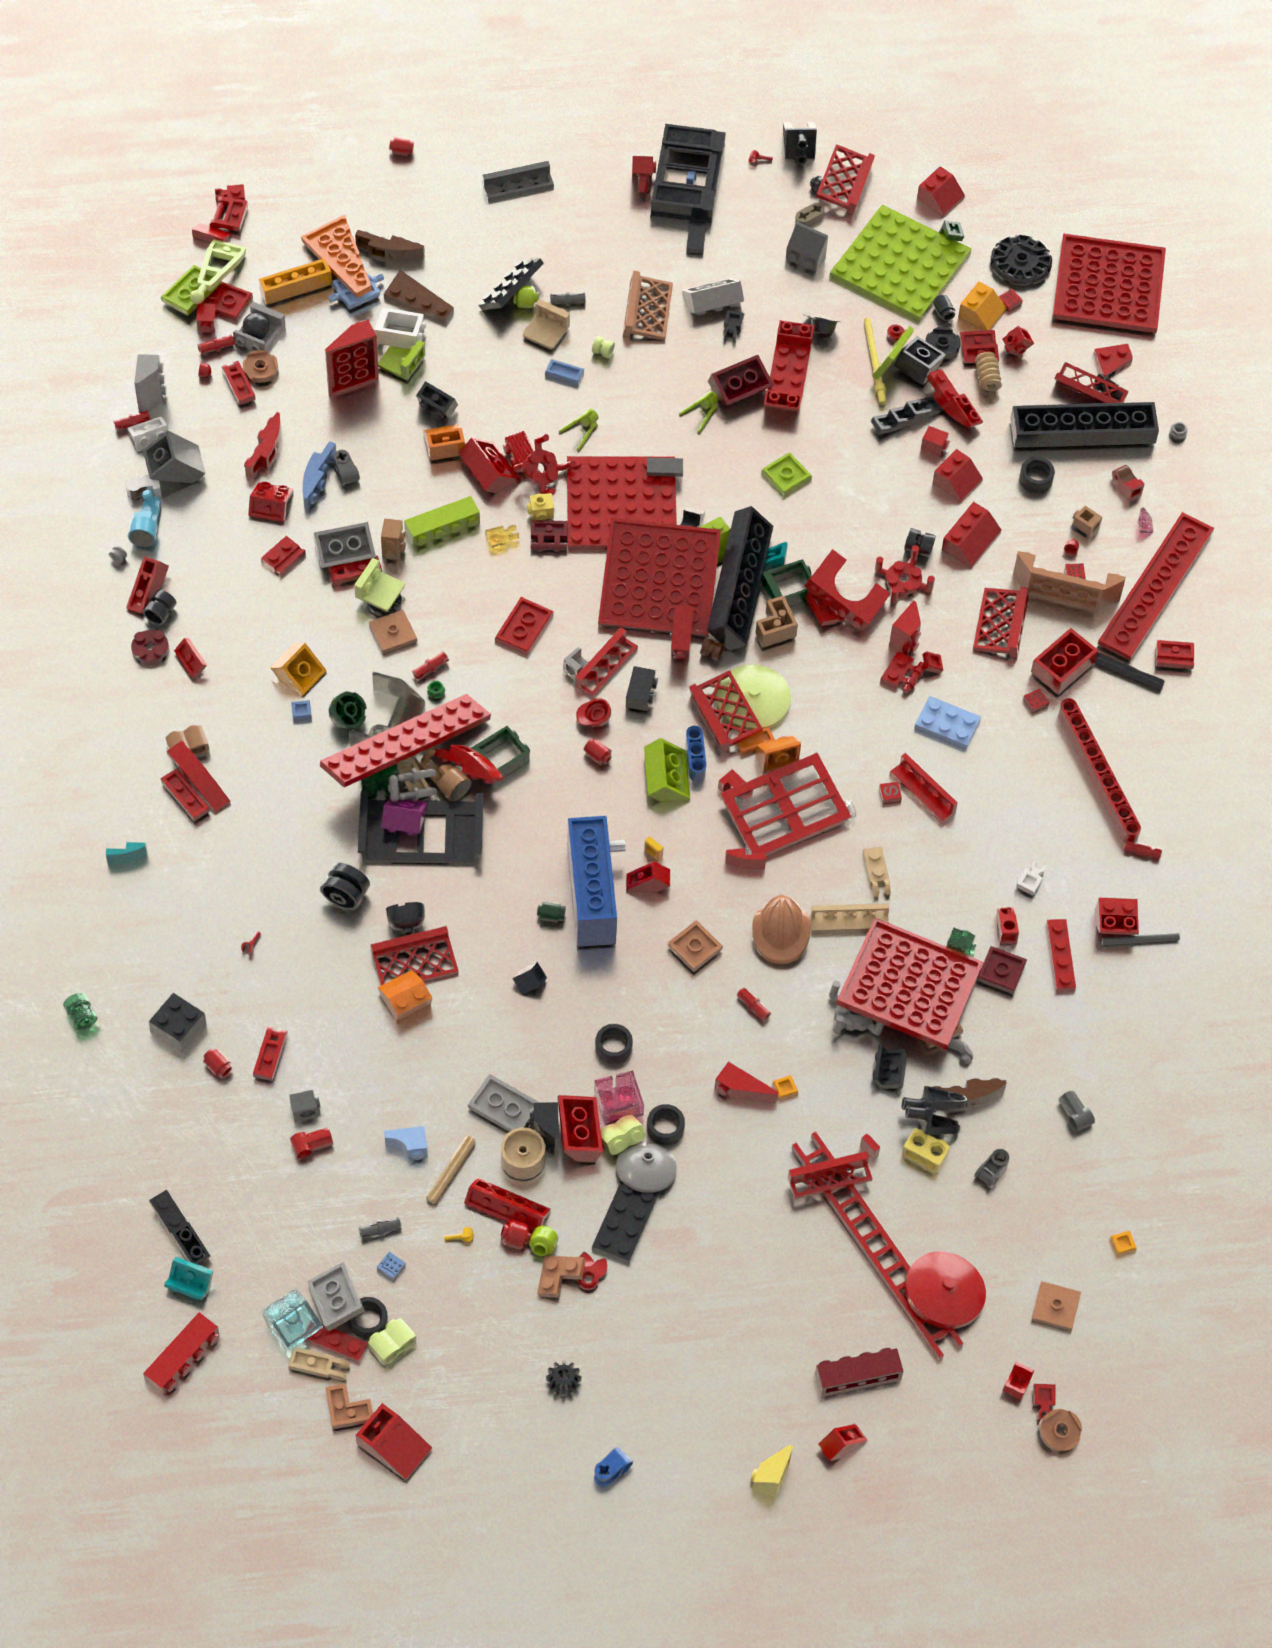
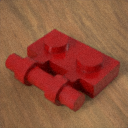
M898 651L881 676L880 682L896 690L899 685L904 686L902 691L909 693L915 687L918 677H921L924 673V662L920 661L917 666H914V658ZM907 673L911 674L909 678L905 677Z

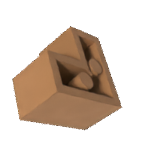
M781 596L768 600L765 612L767 618L756 621L755 634L762 647L797 637L798 624L785 597Z

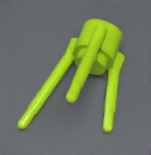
M708 391L699 400L679 412V415H683L699 404L705 409L710 408L697 431L700 433L713 411L718 408L716 405L719 401L718 396L715 392Z
M590 408L571 423L561 428L559 433L569 429L578 422H581L585 427L590 426L577 447L579 451L593 429L598 426L596 421L599 419V416L595 410Z

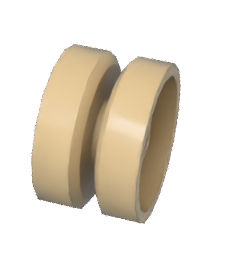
M520 1127L511 1130L505 1135L501 1143V1163L509 1176L515 1179L526 1180L535 1177L543 1169L545 1164V1143L537 1131Z

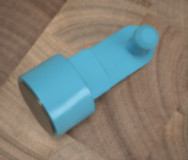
M151 490L143 491L142 496L145 500L142 509L134 513V518L131 520L128 540L139 547L152 546L155 543L158 530L157 521L161 501L159 497L152 496Z

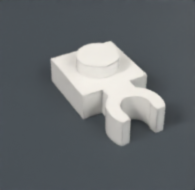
M1037 861L1032 862L1030 871L1025 869L1016 885L1017 888L1031 895L1035 894L1043 879L1041 876L1046 868L1043 865L1041 869H1036Z

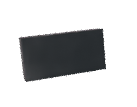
M689 222L687 253H704L706 223Z

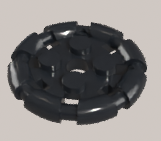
M1016 234L1014 237L1007 236L996 243V247L992 249L990 254V263L994 266L993 271L1002 280L1005 281L1006 279L1010 281V284L1027 286L1029 283L1036 284L1047 277V272L1051 271L1053 263L1048 247L1040 240H1035L1029 235ZM1023 257L1026 260L1021 261L1018 258Z

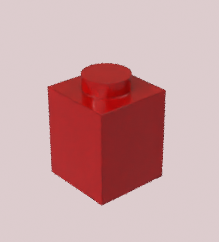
M198 304L196 317L197 331L215 332L217 321L216 304Z
M928 426L922 438L921 450L941 457L943 451H947L949 447V433Z

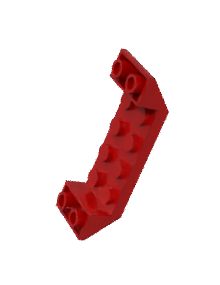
M779 320L770 373L774 386L766 390L764 406L800 411L814 325Z

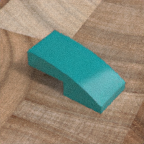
M126 842V849L106 848L108 865L129 863L139 860L148 854L146 843Z

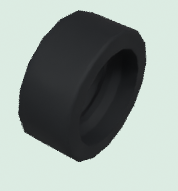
M1031 457L1022 464L1019 475L1020 482L1023 487L1030 491H1045L1053 483L1055 469L1047 459ZM1035 468L1041 469L1046 472L1048 477L1044 480H1034L1027 475V471Z
M620 1024L603 1026L597 1032L595 1038L596 1053L603 1061L608 1063L625 1061L633 1049V1038L630 1031ZM609 1035H618L625 1040L626 1045L619 1052H610L603 1048L602 1041Z
M661 1104L649 1112L647 1132L651 1139L665 1145L675 1143L682 1137L685 1129V1117L676 1106ZM662 1115L672 1116L677 1120V1129L672 1133H661L654 1127L655 1119Z
M363 1297L360 1300L364 1308H374L379 1312V1323L372 1328H363L357 1324L356 1316L348 1321L351 1331L356 1336L369 1339L375 1332L380 1333L386 1329L388 1313L385 1305L379 1299Z

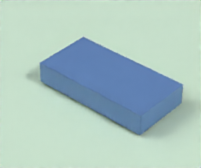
M553 359L550 360L545 371V376L577 386L584 374L583 368Z

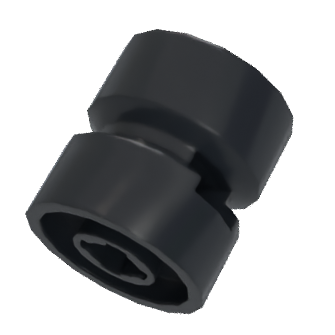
M911 528L904 550L911 552L912 547L917 545L919 547L918 554L929 558L936 535L927 532L922 534L921 530Z
M157 590L151 601L144 608L143 614L152 623L162 625L169 616V612L176 606L177 601L170 593L164 590Z

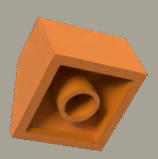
M792 735L758 744L756 746V757L762 772L774 771L798 761L801 742Z
M413 970L377 988L396 1022L431 1005L433 999L424 981Z

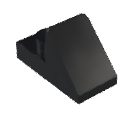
M686 507L683 510V519L680 525L700 527L705 511Z

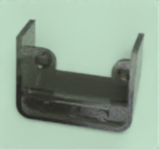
M373 671V691L399 698L388 726L374 725L370 729L369 734L350 730V747L423 714L425 711V700L404 680Z

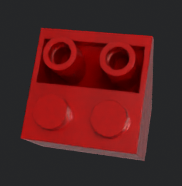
M1098 898L1095 909L1096 926L1099 933L1139 935L1138 899Z

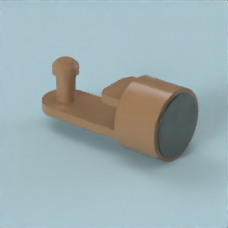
M434 747L426 749L424 755H417L415 762L422 770H436L437 775L430 778L450 801L459 800L468 792L471 780L459 768H455L450 764L442 765L439 768L430 759L436 752Z

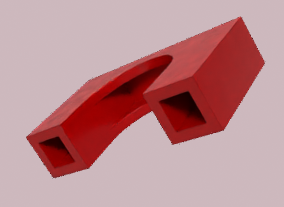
M832 549L804 587L809 593L822 600L826 606L835 610L840 617L848 620L853 627L863 631L891 593L876 583L862 600L851 601L844 598L836 589L835 577L847 559Z

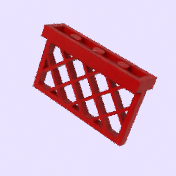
M836 144L816 197L848 209L846 213L853 216L876 155L869 153L866 156ZM836 152L844 153L846 157L839 158ZM857 158L862 160V163L855 165L852 159ZM849 161L851 166L845 168L842 162ZM838 164L841 169L835 171L832 165ZM854 170L856 176L850 177L848 171ZM844 173L846 179L840 180L838 174ZM833 176L836 182L829 183L827 178ZM849 182L852 188L846 190L843 184ZM839 185L841 191L835 193L832 187ZM829 189L831 194L826 195L821 193V191ZM844 195L847 199V203L841 201L838 198V196Z
M1021 587L1020 591L984 588L973 651L1010 654V658H1018L1029 601L1027 587ZM988 594H994L998 598L991 602L987 596ZM1008 596H1016V600H1014L1010 604L1005 600V598H1007ZM1002 601L1006 606L998 610L994 605ZM992 608L995 613L988 617L984 612ZM1010 610L1013 615L1006 619L1002 613ZM999 616L1003 621L995 625L991 620ZM989 623L993 628L985 632L982 626ZM1007 624L1010 630L1003 634L1000 628ZM996 631L1000 636L992 640L989 635ZM984 638L990 642L985 646L978 645L979 641ZM1004 639L1007 643V648L999 647L997 643Z
M730 670L698 686L696 683L689 686L691 696L723 754L730 751L729 747L763 731ZM729 677L731 680L730 686H721V681ZM707 687L715 688L712 695L704 694L703 689ZM718 689L727 691L725 699L716 697ZM731 692L739 695L737 702L728 700ZM714 701L723 703L720 710L712 708ZM726 704L735 706L733 713L724 711ZM739 707L747 709L746 716L736 714ZM722 715L731 717L728 725L720 722ZM734 718L744 720L741 728L732 726ZM747 722L755 723L757 727L752 730L744 729ZM730 730L739 732L738 737L730 740L728 737Z
M447 926L370 945L380 985L385 984L384 977L387 973L397 978L404 973L406 968L420 975L423 981L459 973ZM446 942L447 950L444 954L434 949L438 943ZM424 947L430 950L425 959L415 954L418 948ZM406 952L411 956L404 963L397 959L399 953ZM432 952L442 957L437 965L428 961ZM386 956L391 959V962L385 968L379 964L378 958ZM413 957L422 961L418 970L408 965ZM446 959L452 963L453 969L444 970L440 968V965ZM394 961L404 966L399 975L389 970ZM425 963L435 968L432 974L425 975L420 972Z

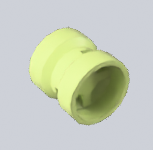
M597 336L592 345L591 352L602 354L604 358L609 359L614 351L615 342L605 341L604 338Z

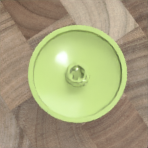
M743 665L731 670L733 677L762 728L769 726L771 729L781 723L787 716L791 704V692L785 679L773 669L762 665ZM730 678L722 680L720 685L729 687L731 683ZM718 689L716 697L725 699L727 691ZM731 692L728 700L737 702L739 695ZM716 701L717 708L720 710L723 703ZM726 704L724 711L733 713L735 706ZM739 707L736 714L746 716L747 709ZM722 715L723 719L729 723L731 717ZM734 718L732 726L741 728L744 720ZM747 722L744 729L752 730L757 727L755 723Z

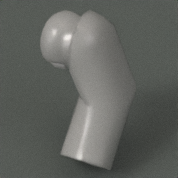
M951 1038L948 1047L960 1051L962 1055L960 1057L961 1062L969 1064L973 1060V1053L968 1044Z

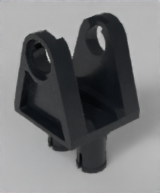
M783 122L785 158H796V162L799 165L806 164L807 158H815L817 136L815 123L807 122L808 128H793L791 122Z
M924 1086L922 1098L903 1097L901 1108L905 1110L906 1118L918 1119L926 1135L958 1134L960 1132V1125H958L957 1120L934 1115L933 1113L936 1112V1109L965 1108L967 1098L958 1093Z

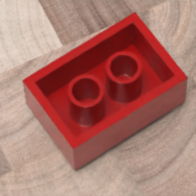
M1070 628L1033 660L1031 673L1054 692L1060 694L1096 662L1098 649Z

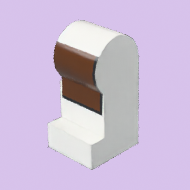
M149 475L131 478L126 482V491L130 499H139L145 490H151L154 496L162 498L159 480H152Z

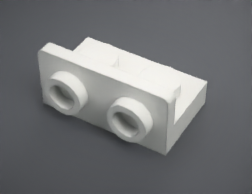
M162 417L127 428L138 452L143 451V449L165 432L169 431Z

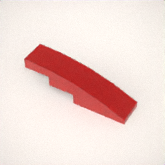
M182 740L166 751L167 755L179 767L180 772L192 784V788L215 813L231 802L207 769Z

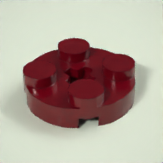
M145 630L135 633L131 643L133 657L140 660L142 664L155 665L160 663L165 655H168L169 643L161 630ZM154 645V647H152V650H148V647L146 646Z

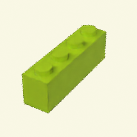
M468 496L404 520V531L413 547L423 545L428 541L440 539L447 534L456 533L466 527L475 526L477 523H480V511L472 496Z

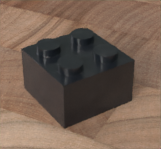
M175 993L170 995L148 1021L151 1033L180 1052L186 1049L207 1024L203 1011Z

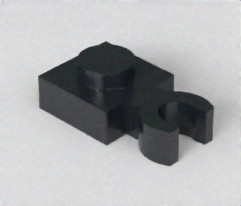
M727 310L723 326L725 328L724 338L727 337L728 333L733 334V340L737 338V330L741 331L745 313Z

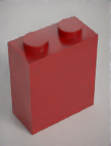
M675 605L671 656L676 660L690 658L694 607Z

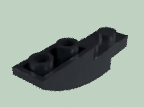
M168 1190L149 1200V1203L160 1218L161 1224L187 1261L198 1265L211 1257Z

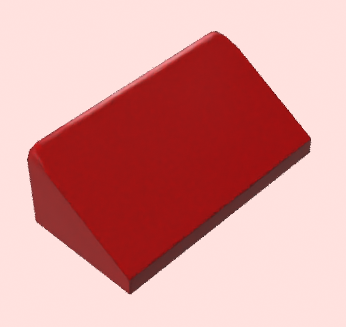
M201 223L192 228L193 238L212 243L213 239L227 243L231 236L230 232Z

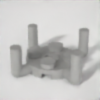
M837 980L833 982L829 992V997L835 1002L838 999L839 995L837 993L841 985ZM836 1006V1021L832 1029L834 1033H839L845 1028L853 1031V1029H860L859 1031L869 1029L875 1035L881 1034L884 1024L877 1022L875 1025L870 1018L863 1015L855 1016L851 1014V1010Z

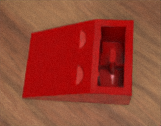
M383 1403L355 1435L357 1445L404 1480L409 1478L432 1450V1446L406 1421Z

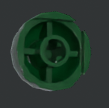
M345 691L333 697L329 704L328 713L331 721L341 729H354L365 721V709L367 707L364 699L358 693Z

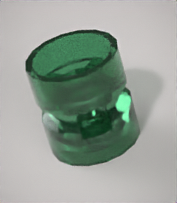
M86 993L73 994L63 1003L74 1029L84 1030L96 1023L98 1017L93 1007H91Z

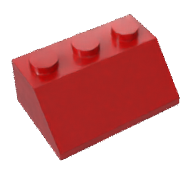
M471 437L458 452L462 457L463 463L470 468L471 474L481 483V488L486 492L498 493L521 481L520 477L492 441Z
M973 501L944 536L941 550L972 568L1001 533L1002 529L989 510Z
M558 1095L563 1151L575 1161L596 1162L603 1153L597 1097Z

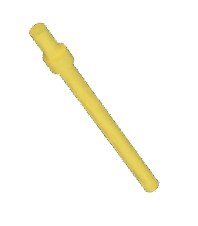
M865 318L864 325L873 372H875L879 366L871 319ZM881 376L879 379H875V392L878 395L879 404L885 405L887 403L885 397L886 388Z

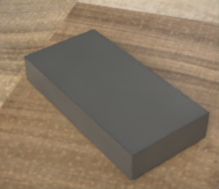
M647 458V476L683 477V458Z

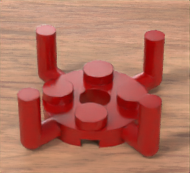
M544 434L534 439L535 451L529 453L524 462L515 465L513 470L515 472H524L526 478L533 482L532 484L539 486L540 494L551 493L554 495L555 489H547L546 485L557 479L558 471L574 468L576 462L572 460L564 464H558L554 453L542 449V443L549 440V435ZM539 463L544 467L543 473L538 470Z
M917 545L912 547L908 563L896 561L889 569L883 568V557L879 556L876 558L875 572L886 576L885 582L891 591L890 602L892 604L897 603L900 596L905 597L908 594H915L919 589L929 593L933 591L935 577L928 576L927 584L923 583L922 571L919 567L915 566L919 553ZM906 577L908 581L902 582L899 578Z

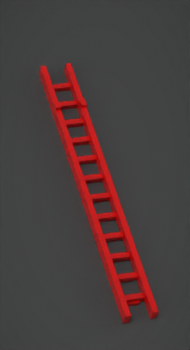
M816 1131L811 1134V1139L818 1147V1150L806 1156L797 1142L792 1144L791 1149L803 1166L811 1165L810 1161L820 1155H823L826 1160L835 1159ZM842 1173L836 1174L837 1178L841 1180L840 1182H844L847 1178ZM822 1178L816 1179L815 1183L817 1186H826ZM854 1185L845 1187L852 1197L841 1204L838 1203L832 1194L837 1190L822 1193L937 1360L943 1359L944 1354L935 1341L942 1339L947 1334L958 1349L962 1348L964 1343L954 1329H942L931 1336L923 1325L926 1321L917 1317L900 1292L904 1289L905 1281L896 1286L890 1278L889 1274L899 1268H902L907 1275L910 1266ZM856 1202L863 1214L850 1220L843 1209ZM868 1219L875 1230L861 1236L855 1225ZM879 1235L886 1246L873 1253L866 1242ZM890 1251L897 1263L884 1269L877 1258Z

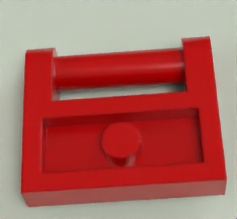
M223 196L218 197V206L209 226L240 232L248 208V201ZM228 206L224 220H220L224 207Z

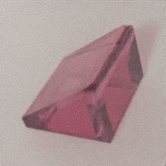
M1142 507L1138 517L1139 530L1141 533H1153L1152 517Z

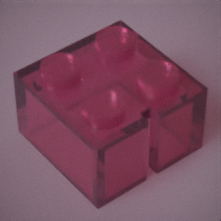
M633 1070L616 1074L614 1088H612V1076L594 1080V1092L605 1125L616 1123L620 1118L627 1115H633L635 1118L644 1116V1103Z

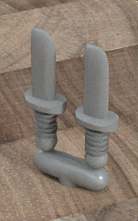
M413 768L409 773L399 774L398 776L391 775L388 787L391 801L397 802L399 799H413L415 802L421 797L437 795L438 790L433 787L417 790V787H413L412 791L400 794L398 788V781L411 780L412 783H415L417 779L436 776V770L416 771Z

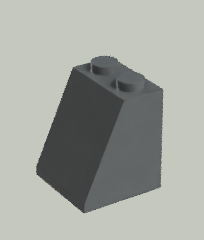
M170 431L165 432L143 449L149 477L152 480L194 483L206 474L199 445Z

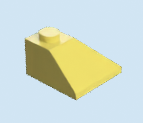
M788 1445L763 1461L758 1470L754 1469L750 1479L753 1482V1490L774 1498L777 1497L791 1461L792 1445Z

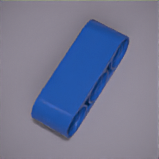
M693 725L686 730L685 739L688 773L692 781L701 782L705 779L707 766L702 729L699 726Z

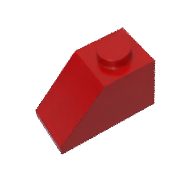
M656 861L626 874V891L656 893L670 887V869Z
M857 1424L834 1428L818 1445L822 1449L823 1455L832 1461L841 1459L868 1440Z

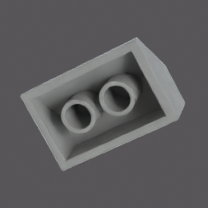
M733 278L682 290L690 312L696 313V315L706 314V311L711 309L713 311L723 310L724 306L728 305L729 307H736L740 305V302H744L741 281Z
M138 354L134 385L139 413L146 410L149 412L163 402V395L167 394L165 373H163L164 363L160 362V355Z
M368 522L314 532L313 539L321 568L376 558Z

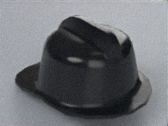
M803 313L804 316L811 318V325H814V333L821 338H831L837 323L841 322Z

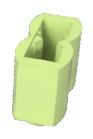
M633 1115L624 1116L615 1124L607 1125L601 1129L602 1146L611 1155L621 1153L628 1146L638 1144L646 1137L643 1125Z
M401 1318L391 1320L385 1326V1330L380 1333L375 1332L369 1338L368 1348L383 1366L392 1362L417 1342L415 1333Z

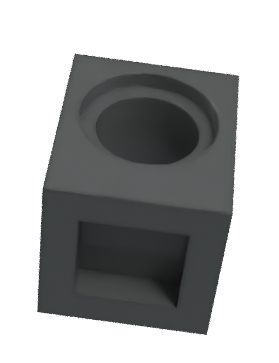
M313 1090L289 1095L294 1121L318 1116L317 1109L321 1108L319 1097H314Z

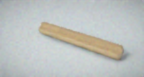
M466 1136L427 1194L426 1200L431 1204H436L475 1145L473 1137Z

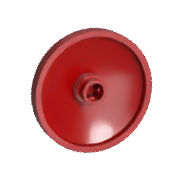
M936 1251L924 1254L911 1265L905 1278V1295L910 1307L921 1319L939 1328L957 1329L970 1324L978 1317L986 1301V1287L982 1276L969 1261L954 1253Z

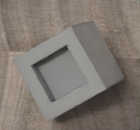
M577 647L563 660V670L574 679L588 663V661L581 657L582 649L580 647Z

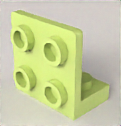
M372 558L354 585L355 598L388 612L405 587V582L381 572L379 560Z

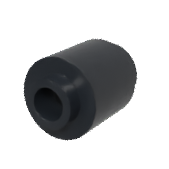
M938 295L933 305L939 317L943 321L953 319L955 317V308L949 296Z

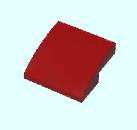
M995 330L959 333L964 364L975 363L976 357L984 352L994 353L995 358L999 362Z

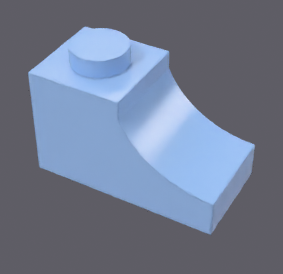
M424 1126L384 1131L386 1147L401 1149L407 1154L408 1159L418 1160L428 1156Z

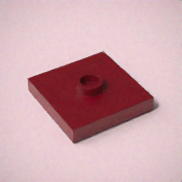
M990 946L977 981L1014 994L1027 959Z

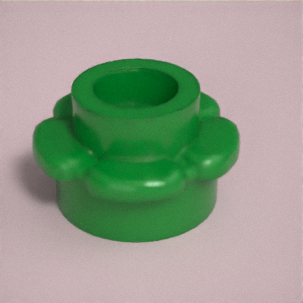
M432 681L427 687V694L430 697L440 698L445 693V687H443L440 681Z

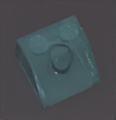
M296 1288L261 1311L268 1328L288 1350L323 1328L307 1300Z

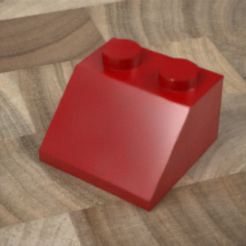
M941 166L918 186L917 199L943 217L965 197L954 175Z
M955 449L934 471L932 484L961 503L983 481V478L971 458Z
M913 600L892 624L889 646L906 655H909L911 651H916L919 646L918 639L921 636V621L916 601Z

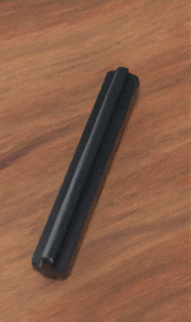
M1100 652L1097 654L1095 662L1159 690L1164 686L1165 680Z

